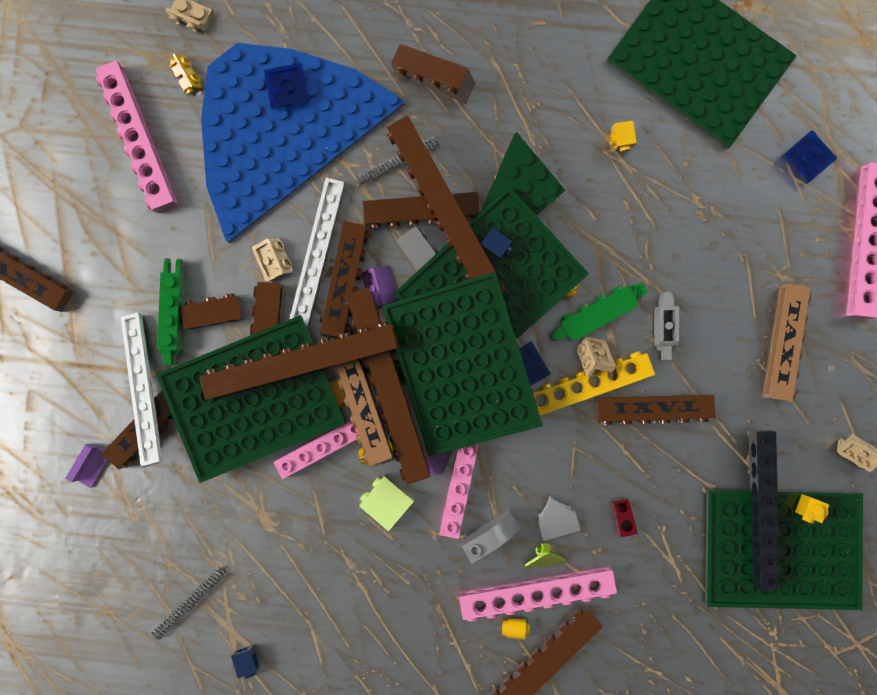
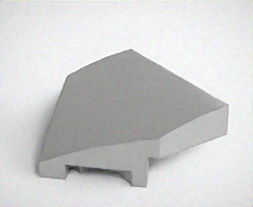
M550 496L543 511L537 515L543 541L580 531L576 513L572 510L571 506L556 501L555 498Z

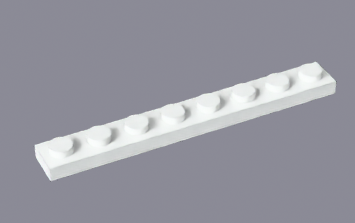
M330 178L325 179L290 319L302 315L307 328L345 182Z
M137 312L122 316L121 324L141 467H147L163 463L143 318L142 314Z

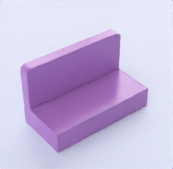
M389 265L373 267L362 272L365 288L369 287L371 289L377 308L399 301L393 294L397 289Z
M94 444L84 445L65 479L70 482L79 481L89 488L93 487L108 462V459L101 454L104 450Z

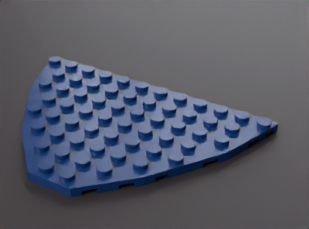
M236 43L207 66L201 115L206 187L225 240L228 243L234 240L405 105V102L356 69L289 48Z

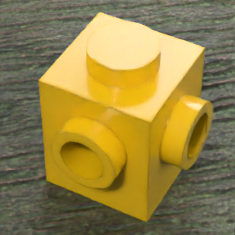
M633 121L614 123L611 127L609 141L610 145H613L614 151L628 152L636 145Z
M801 495L795 513L802 515V520L814 524V521L822 523L828 516L829 505L814 498Z

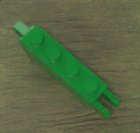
M165 258L163 272H160L157 350H160V355H163V365H174L175 355H178L179 351H182L184 328L180 306L185 305L186 277L183 274L182 259L176 260L175 273H171L170 258Z
M643 282L633 286L623 287V285L614 288L612 290L613 294L608 297L606 294H603L595 299V304L590 306L587 303L578 308L580 312L574 315L570 312L563 316V321L559 323L560 327L551 332L550 339L559 341L567 337L568 340L574 341L636 308L638 299L648 292Z

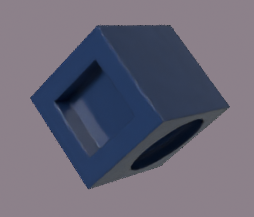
M494 228L490 230L481 243L482 246L500 259L502 256L507 257L513 249L510 246L512 241Z
M254 644L237 649L231 655L237 678L244 677L248 679L256 675L260 664Z

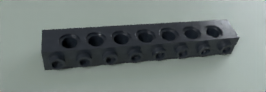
M749 430L753 586L760 591L780 590L776 431Z

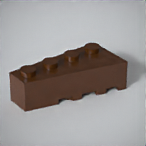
M402 44L399 45L391 62L396 75L402 78L407 77L418 84H423L465 104L475 86L473 77L467 67Z

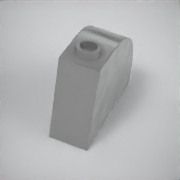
M509 509L460 538L461 547L471 564L510 540L519 531L520 526Z

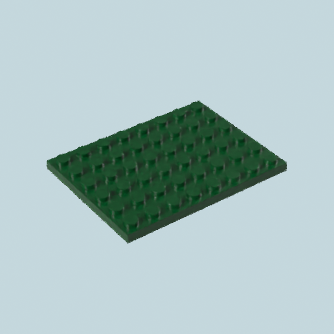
M650 0L610 54L607 62L724 146L730 148L797 55L720 0Z
M509 186L469 223L480 244L492 228L512 241L510 246L513 249L507 257L502 256L501 259L484 246L482 248L507 290L503 292L517 339L589 274ZM447 243L393 294L399 300H404L468 280L465 275L468 271L464 265L460 266L455 257L458 255L455 248L451 249Z
M497 271L382 306L388 325L392 324L395 327L400 348L395 350L428 456L542 427L541 417Z
M302 315L156 374L199 483L346 424L324 369L205 400L199 378L206 375L205 371L216 368L218 371L225 370L224 366L236 363V366L243 365L244 360L252 358L255 361L262 360L263 355L270 353L277 356L281 354V350L292 348L293 351L299 350L300 345L311 343L313 346L314 343Z
M706 489L705 605L707 607L862 610L863 493L778 491L780 590L760 591L753 586L750 490ZM801 495L814 498L829 505L828 516L822 523L814 521V524L802 520V515L795 513Z

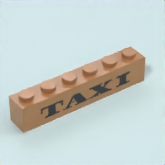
M794 284L780 285L763 398L793 402V398L796 396L797 389L795 384L800 374L798 365L803 355L801 345L806 335L804 326L808 320L807 307L811 301L810 287Z
M361 359L333 366L335 373L338 372L340 379H338L339 387L346 394L344 398L345 405L352 412V416H350L353 427H357L359 433L356 435L357 441L360 446L363 445L365 453H362L365 464H369L370 467L374 468L395 460Z

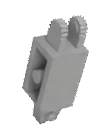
M667 291L660 294L658 307L654 308V346H657V350H661V360H672V350H675L676 346L679 345V306H674L673 294Z

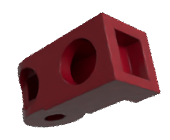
M629 500L613 501L612 508L617 535L619 537H626L638 534Z

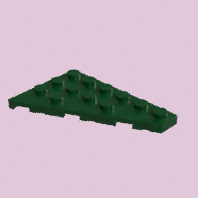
M516 132L509 144L481 211L509 186L537 216L566 190Z

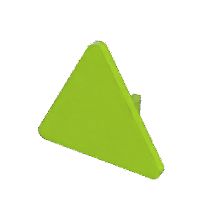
M542 543L541 547H536L535 549L537 557L524 565L525 568L566 563L567 560L551 553L549 544Z

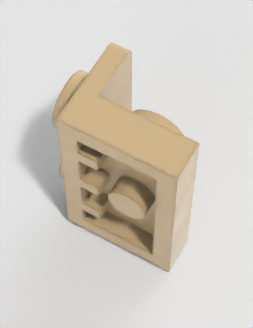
M175 0L172 7H167L165 10L170 16V20L177 24L182 22L195 32L197 30L205 32L214 13L212 9L192 0Z
M279 237L267 238L251 247L266 282H271L284 274L293 272L291 261L287 257L284 244Z
M585 337L582 343L579 344L577 353L586 376L591 377L595 369L608 372L614 371L616 366L605 340Z
M853 434L846 440L842 438L838 440L837 453L842 457L849 459L868 472L873 471L877 467V449Z

